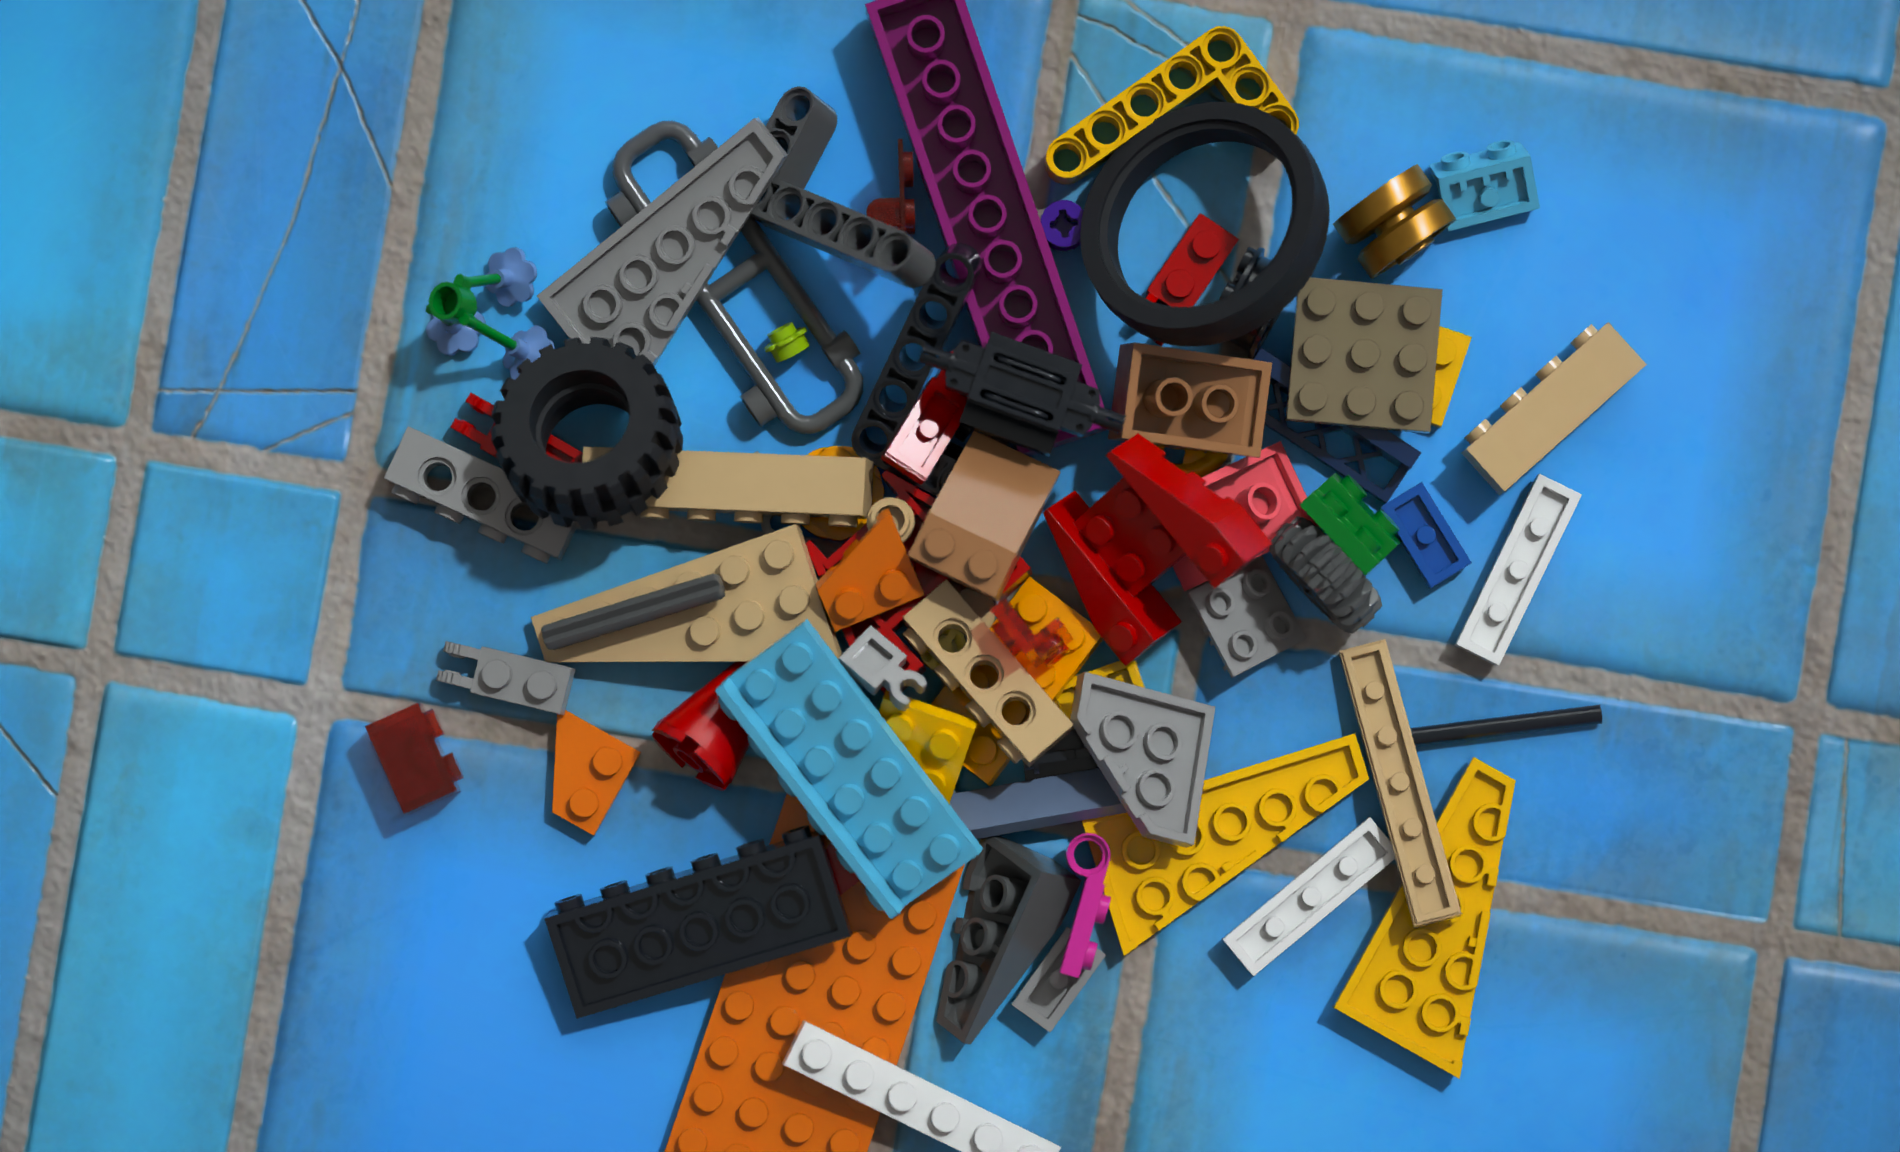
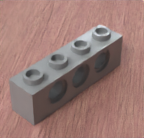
M409 426L384 476V479L394 484L391 491L392 494L416 505L420 497L438 504L434 513L458 524H461L465 516L481 524L478 533L504 544L507 536L524 543L521 550L522 553L546 564L550 556L562 560L578 526L577 521H573L569 528L555 525L549 515L548 518L542 519L539 517L536 526L530 530L517 529L514 524V514L518 508L528 504L527 502H521L503 469ZM437 466H447L452 473L450 485L441 491L431 490L427 482L429 472ZM482 485L491 486L496 495L494 504L484 511L475 510L470 500L472 492Z

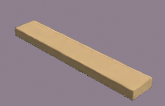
M1386 639L1339 651V657L1413 926L1417 928L1460 917L1462 913Z

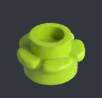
M789 322L771 331L767 335L770 343L765 346V352H771L776 363L802 352L810 346L804 335L807 332L806 327L795 328L793 322Z

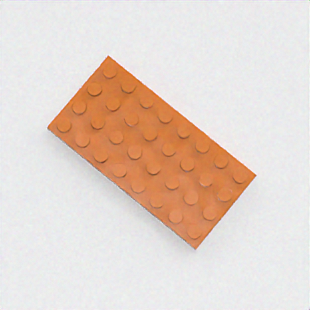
M786 794L769 845L783 841L781 834L794 828L809 825L811 832L816 831L807 818V810L796 796L792 797ZM825 835L824 845L826 849L831 841ZM964 865L905 905L900 914L893 919H890L884 910L880 911L872 905L866 895V887L860 880L841 895L852 930L851 937L725 974L664 1152H867L881 1112L783 1065L782 1062L802 1021L805 1020L897 1066Z

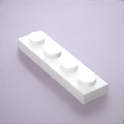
M1542 474L1536 476L1455 642V646L1495 666L1500 665L1582 494Z
M1368 817L1222 938V940L1248 972L1255 976L1395 859L1390 840L1371 817Z

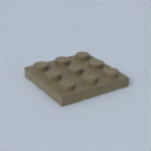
M1310 277L1306 285L1296 296L1285 421L1429 434L1431 431L1443 289Z

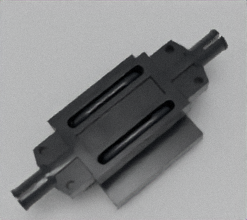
M991 332L985 348L962 340L953 350V353L925 343L918 361L919 363L946 371L945 388L967 397L959 425L1048 457L1051 454L1059 430L1083 437L1092 427V424L1120 435L1123 428L1122 424H1124L1127 416L1099 406L1100 390L1077 382L1083 364Z

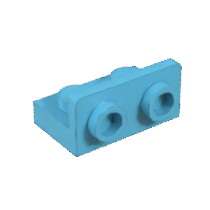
M1511 140L1497 141L1489 144L1485 151L1473 154L1453 152L1444 155L1441 158V162L1429 165L1431 175L1436 181L1439 199H1443L1457 219L1446 228L1448 231L1540 209L1531 156L1521 143H1515Z

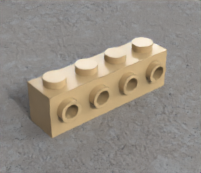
M1609 322L1599 330L1592 324L1588 326L1571 342L1576 349L1574 353L1563 362L1556 355L1535 374L1541 381L1528 394L1520 387L1500 405L1505 414L1491 425L1487 419H1484L1464 437L1470 445L1461 454L1498 495H1501L1647 365Z

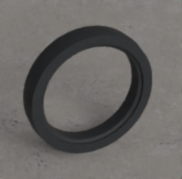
M1208 102L1177 109L1155 119L1153 123L1121 145L1104 164L1088 194L1081 220L1080 241L1084 266L1092 284L1107 307L1120 320L1148 338L1177 346H1205L1235 339L1259 328L1280 313L1299 294L1314 272L1322 255L1329 228L1330 209L1326 185L1319 167L1307 146L1287 126L1267 112L1255 107L1230 102ZM1216 142L1245 143L1263 149L1276 157L1283 164L1289 177L1292 193V211L1288 229L1281 246L1269 264L1257 277L1240 290L1223 299L1192 307H1172L1154 303L1141 297L1129 287L1119 262L1118 239L1120 227L1131 199L1143 182L1156 169L1186 150Z

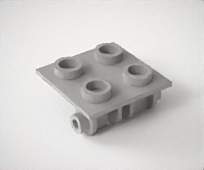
M1262 555L1255 558L1240 572L1216 589L1208 582L1187 593L1191 601L1189 603L1190 608H1195L1205 627L1202 629L1203 632H1208L1211 638L1209 643L1211 646L1214 645L1225 664L1222 668L1224 671L1228 670L1231 678L1307 639Z

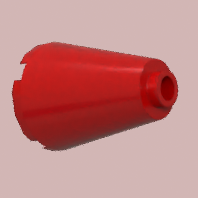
M748 661L731 664L660 719L651 730L654 731L652 734L654 741L681 768L687 764L699 772L695 776L696 779L720 791H724L732 783L750 744L748 734L737 720L730 719L720 707L719 696L715 689L726 677Z

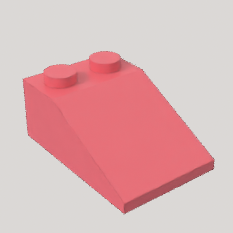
M1281 441L1262 449L1260 458L1245 457L1202 477L1206 480L1204 486L1222 499L1228 496L1240 504L1270 541L1276 536V532L1283 525L1289 524L1297 516L1306 518L1315 526H1318L1299 505L1307 496ZM1268 547L1267 549H1265V550H1264L1260 555H1258L1257 557H1259V556H1261V555H1263V554L1269 552V551H1270V550H1269V547ZM1187 554L1173 566L1184 592L1208 581Z

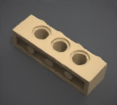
M947 580L903 616V624L908 628L902 633L904 638L920 656L926 651L929 652L939 664L934 669L936 675L952 692L957 687L963 691L970 699V702L965 706L966 709L983 728L991 723L1002 738L997 744L1013 763L1016 764L1022 759L1030 767L1073 730L1074 724ZM949 629L959 630L967 639L966 645L958 652H947L941 648L938 642L941 634ZM988 665L994 668L998 674L996 684L988 689L976 687L970 679L971 672L976 667ZM1012 701L1024 703L1030 711L1028 720L1021 725H1011L1006 722L1002 716V709L1007 703Z

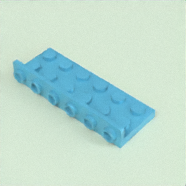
M808 619L726 677L715 689L719 696L720 707L730 719L737 720L748 734V741L754 752L763 759L767 758L777 771L778 781L784 791L792 797H797L807 810V818L811 826L819 834L827 836L836 848V855L841 865L848 872L855 873L866 887L865 892L869 901L876 909L884 910L890 919L900 914L905 905L972 860L982 851L983 847Z

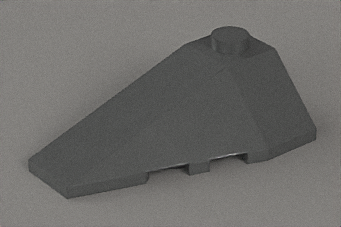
M1000 835L980 839L979 843L983 849L979 855L970 861L966 870L962 889L969 890L964 918L957 917L954 933L960 934L956 958L947 965L936 1022L964 1044L970 1045L1060 927L1082 881L1053 859Z

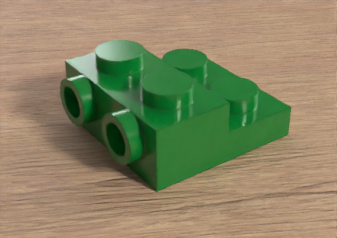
M1335 473L1299 505L1333 542L1352 559V562L1363 574L1367 575L1401 543L1395 536L1400 529L1383 510L1380 509L1375 514L1364 503L1363 499L1367 496V493L1350 475L1347 474L1342 479Z

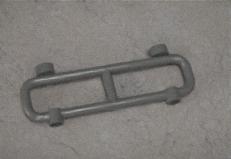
M676 121L658 122L628 140L617 151L613 160V178L620 192L605 201L606 206L620 227L651 203L631 172L632 163L637 157L665 139H672L681 145L690 162L695 167L718 148L715 142L710 137L701 142L688 126ZM749 216L740 231L756 254L712 284L708 285L707 283L696 301L755 384L754 387L740 395V398L758 425L763 427L778 417L792 431L800 434H815L833 425L859 404L863 394V377L853 359L860 354V351L845 330L837 336L835 335L757 221ZM766 269L845 382L843 393L812 415L805 416L795 410L720 302V300Z

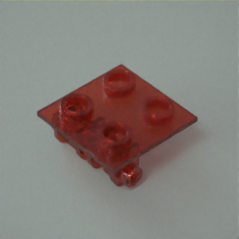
M898 139L899 198H878L873 200L868 205L867 216L900 229L909 235L915 234L914 199H905L904 187H913V151L903 152V139Z

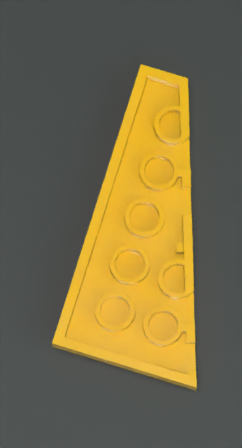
M1351 734L1204 780L1194 845L1187 848L1143 837L1128 813L1082 820L1085 833L1099 835L1106 841L1110 849V861L1103 882L1105 885L1103 892L1104 895L1111 897L1109 912L1123 956L1127 955L1149 937L1163 929L1174 919L1206 898L1318 815L1368 781L1369 776L1356 735ZM1088 841L1096 867L1101 860V850L1096 843Z
M1475 757L1471 758L1436 821L1462 915L1414 928L1401 883L1333 1005V1008L1458 1079H1460L1464 1047L1471 1021L1470 1015L1480 974L1491 915L1492 898L1497 883L1502 845L1506 835L1516 780Z

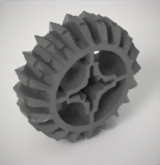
M1297 516L1289 524L1286 523L1276 532V536L1271 540L1272 544L1269 546L1273 559L1322 614L1327 616L1332 623H1335L1344 632L1353 634L1360 627H1365L1375 617L1374 614L1382 607L1381 597L1378 595V592L1364 576L1363 572L1352 562V559L1328 535L1323 533L1318 526H1315L1306 518Z

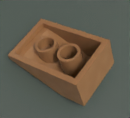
M1135 342L1122 344L1119 348L1112 411L1127 416L1124 424H1122L1123 428L1120 435L1109 430L1108 439L1125 442L1139 433L1159 447L1260 458L1272 362Z
M974 430L932 505L908 557L911 561L998 602L1061 471Z

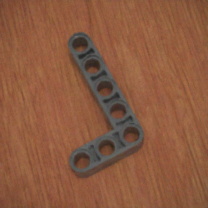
M798 86L785 92L773 111L766 128L788 156L750 216L770 229L905 287L916 288L927 283L936 267L935 257L931 251L900 229L804 190L835 131L837 114L832 107L806 87Z

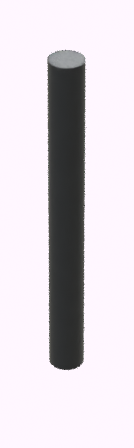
M1600 705L1410 729L1415 746L1601 724L1602 711Z

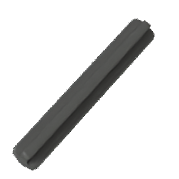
M709 574L549 623L542 627L543 641L547 649L556 650L717 601L725 597L723 581L718 574Z

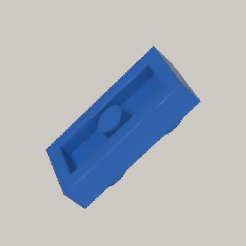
M1422 482L1380 507L1399 527L1400 531L1396 535L1429 589L1472 563Z

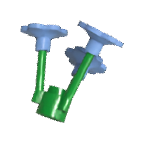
M513 247L507 249L504 253L497 252L490 256L488 261L490 271L487 275L467 277L458 274L453 283L443 282L435 286L430 293L429 304L425 310L428 314L433 315L434 318L426 327L427 336L432 341L437 342V347L442 354L452 356L459 350L467 353L472 352L479 344L478 335L482 334L505 347L506 353L503 357V365L506 369L510 370L511 378L515 380L519 376L516 368L525 359L528 358L531 362L541 357L540 349L551 344L554 348V343L547 338L546 330L540 326H533L527 332L518 331L513 337L509 338L486 325L485 318L476 312V298L473 292L470 291L471 287L486 286L491 293L496 294L498 302L505 307L514 306L517 302H527L532 298L534 294L532 283L537 277V268L533 262L526 260L525 254L520 248Z

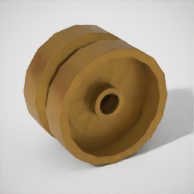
M1418 164L1375 190L1333 223L1346 244H1357L1374 233L1378 236L1360 251L1357 259L1371 279L1384 273L1394 265H1401L1433 243L1435 241L1434 237L1457 220L1443 199H1434L1414 211L1412 206L1425 197L1432 186V183Z

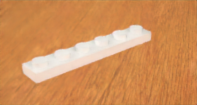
M805 1020L802 1021L782 1062L783 1065L961 1152H1059L1061 1149L1059 1145Z

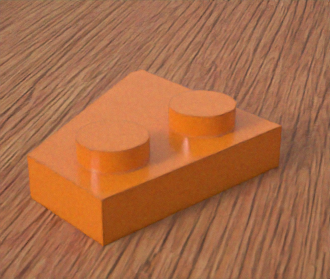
M889 508L879 513L876 517L877 522L860 541L856 539L843 553L840 563L830 567L816 583L818 593L835 632L924 596Z
M565 710L564 715L557 714L552 813L595 836L642 752Z

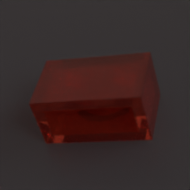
M416 703L365 726L404 814L410 815L461 792L457 781L463 779L464 775L454 753L451 752L445 755L438 737L445 733L433 708L425 711L423 704Z

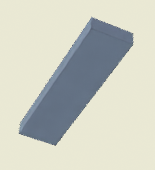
M1100 768L954 793L949 803L976 839L1127 813Z

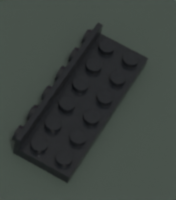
M809 825L801 826L782 833L783 841L765 846L763 839L751 841L736 847L738 855L720 860L718 853L708 854L690 862L692 868L674 874L673 867H666L646 874L647 882L629 887L627 880L600 888L601 896L584 901L582 894H577L556 901L554 903L556 910L551 911L544 919L576 1018L578 1019L851 937L852 930L825 849V834L821 835L817 831L811 832Z

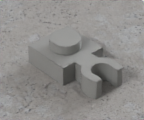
M871 625L839 657V661L851 677L873 696L882 687L887 689L891 703L899 710L906 711L910 704V699L900 691L902 687L911 686L920 694L926 689L927 682L921 674L912 670L904 671L901 668L906 663L907 655Z

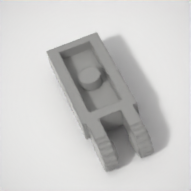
M448 641L445 642L443 652L448 653L449 656L461 659L470 658L478 660L474 678L462 676L455 671L438 670L436 681L471 689L470 693L560 715L565 714L576 669L483 646L480 650Z

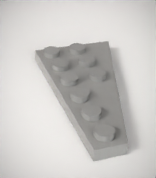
M759 117L754 118L544 289L537 297L570 339L579 337L582 344H590L592 337L607 338L612 348H614L616 343L622 342L633 347L636 356L645 355L655 366L788 154Z

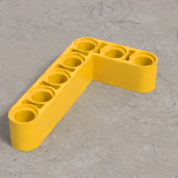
M1217 26L1208 30L1056 138L1049 145L1046 152L1045 169L1048 176L1054 182L1062 185H1071L1105 163L1121 145L1153 123L1155 119L1182 108L1213 85L1217 87L1227 102L1255 107L1273 117L1282 118L1287 123L1288 128L1295 134H1297L1299 128V119L1292 106L1241 36L1232 28ZM1221 40L1227 42L1232 47L1233 57L1225 62L1214 60L1208 52V46L1212 42ZM1176 68H1186L1193 73L1195 83L1187 89L1176 88L1171 83L1169 74ZM1242 79L1255 80L1260 86L1261 95L1254 100L1243 99L1238 95L1235 84ZM1139 95H1147L1155 101L1157 110L1150 116H1139L1131 108L1130 102L1132 99ZM1101 122H1108L1116 127L1118 138L1110 144L1099 143L1092 135V128ZM1069 149L1078 155L1080 165L1075 170L1062 171L1055 166L1053 161L1054 155L1058 151Z

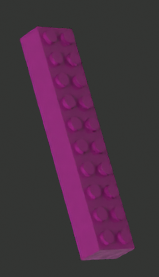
M876 0L865 4L866 16L945 247L955 243L968 244L977 251L981 258L980 274L965 303L979 346L985 348L991 332L1075 361L1083 364L1077 382L1098 389L965 0ZM950 259L956 278H966L968 273L965 265L960 260ZM1100 396V405H1099V406L1105 408V407H1104V404H1103V402H1102L1101 396ZM1092 424V427L1083 437L1059 430L1053 448L1108 429ZM1013 444L1015 450L1027 456L1038 454Z

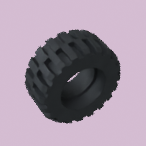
M579 337L564 340V347L554 350L551 344L539 350L541 357L531 362L528 358L525 359L516 368L519 376L515 380L508 378L500 390L504 401L498 400L495 402L492 412V418L496 424L491 428L492 443L497 451L496 457L514 492L521 502H527L533 513L542 519L548 518L550 515L555 525L566 528L571 527L573 521L578 522L581 530L596 529L597 522L607 521L611 527L623 523L621 516L631 511L637 516L648 509L645 501L651 496L656 499L660 498L668 488L664 478L665 476H675L680 464L676 454L683 450V435L679 428L682 423L662 375L657 373L654 364L645 355L636 356L633 347L622 342L616 343L614 348H612L607 338L592 337L590 344H582ZM594 404H606L618 407L629 413L628 426L621 440L601 457L586 462L570 463L557 460L546 454L547 442L554 427L566 415L578 408Z

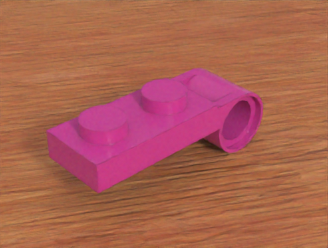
M1084 833L1074 837L1069 842L1065 854L1069 868L1074 873L1086 877L1059 970L1062 974L1079 978L1081 969L1091 970L1098 943L1089 940L1094 923L1104 924L1111 900L1110 896L1103 895L1105 887L1103 882L1110 861V849L1102 837L1093 833ZM1083 841H1092L1101 850V860L1092 869L1081 868L1074 859L1075 848Z

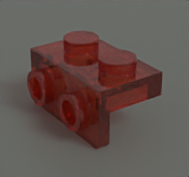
M1006 598L990 609L998 620L991 628L1014 657L1023 651L1036 669L1043 663L1047 667L1056 664L1070 651L1067 645L1073 640V637L1058 617L1034 635Z

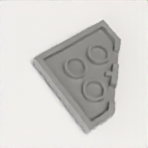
M1083 672L1077 675L1070 721L1074 724V729L1137 829L1146 838L1185 848L1194 845L1216 707Z

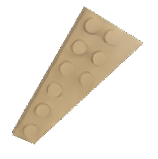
M799 524L779 529L531 617L546 662L750 661L806 619H808L838 660L842 655L834 628L816 587L818 579ZM709 574H718L723 581L725 588V597L723 599L556 650L547 649L543 641L542 627L546 624Z

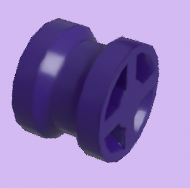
M1059 200L1045 208L1041 216V224L1051 249L1067 252L1074 250L1081 244L1080 232L1083 209L1078 204L1068 200Z

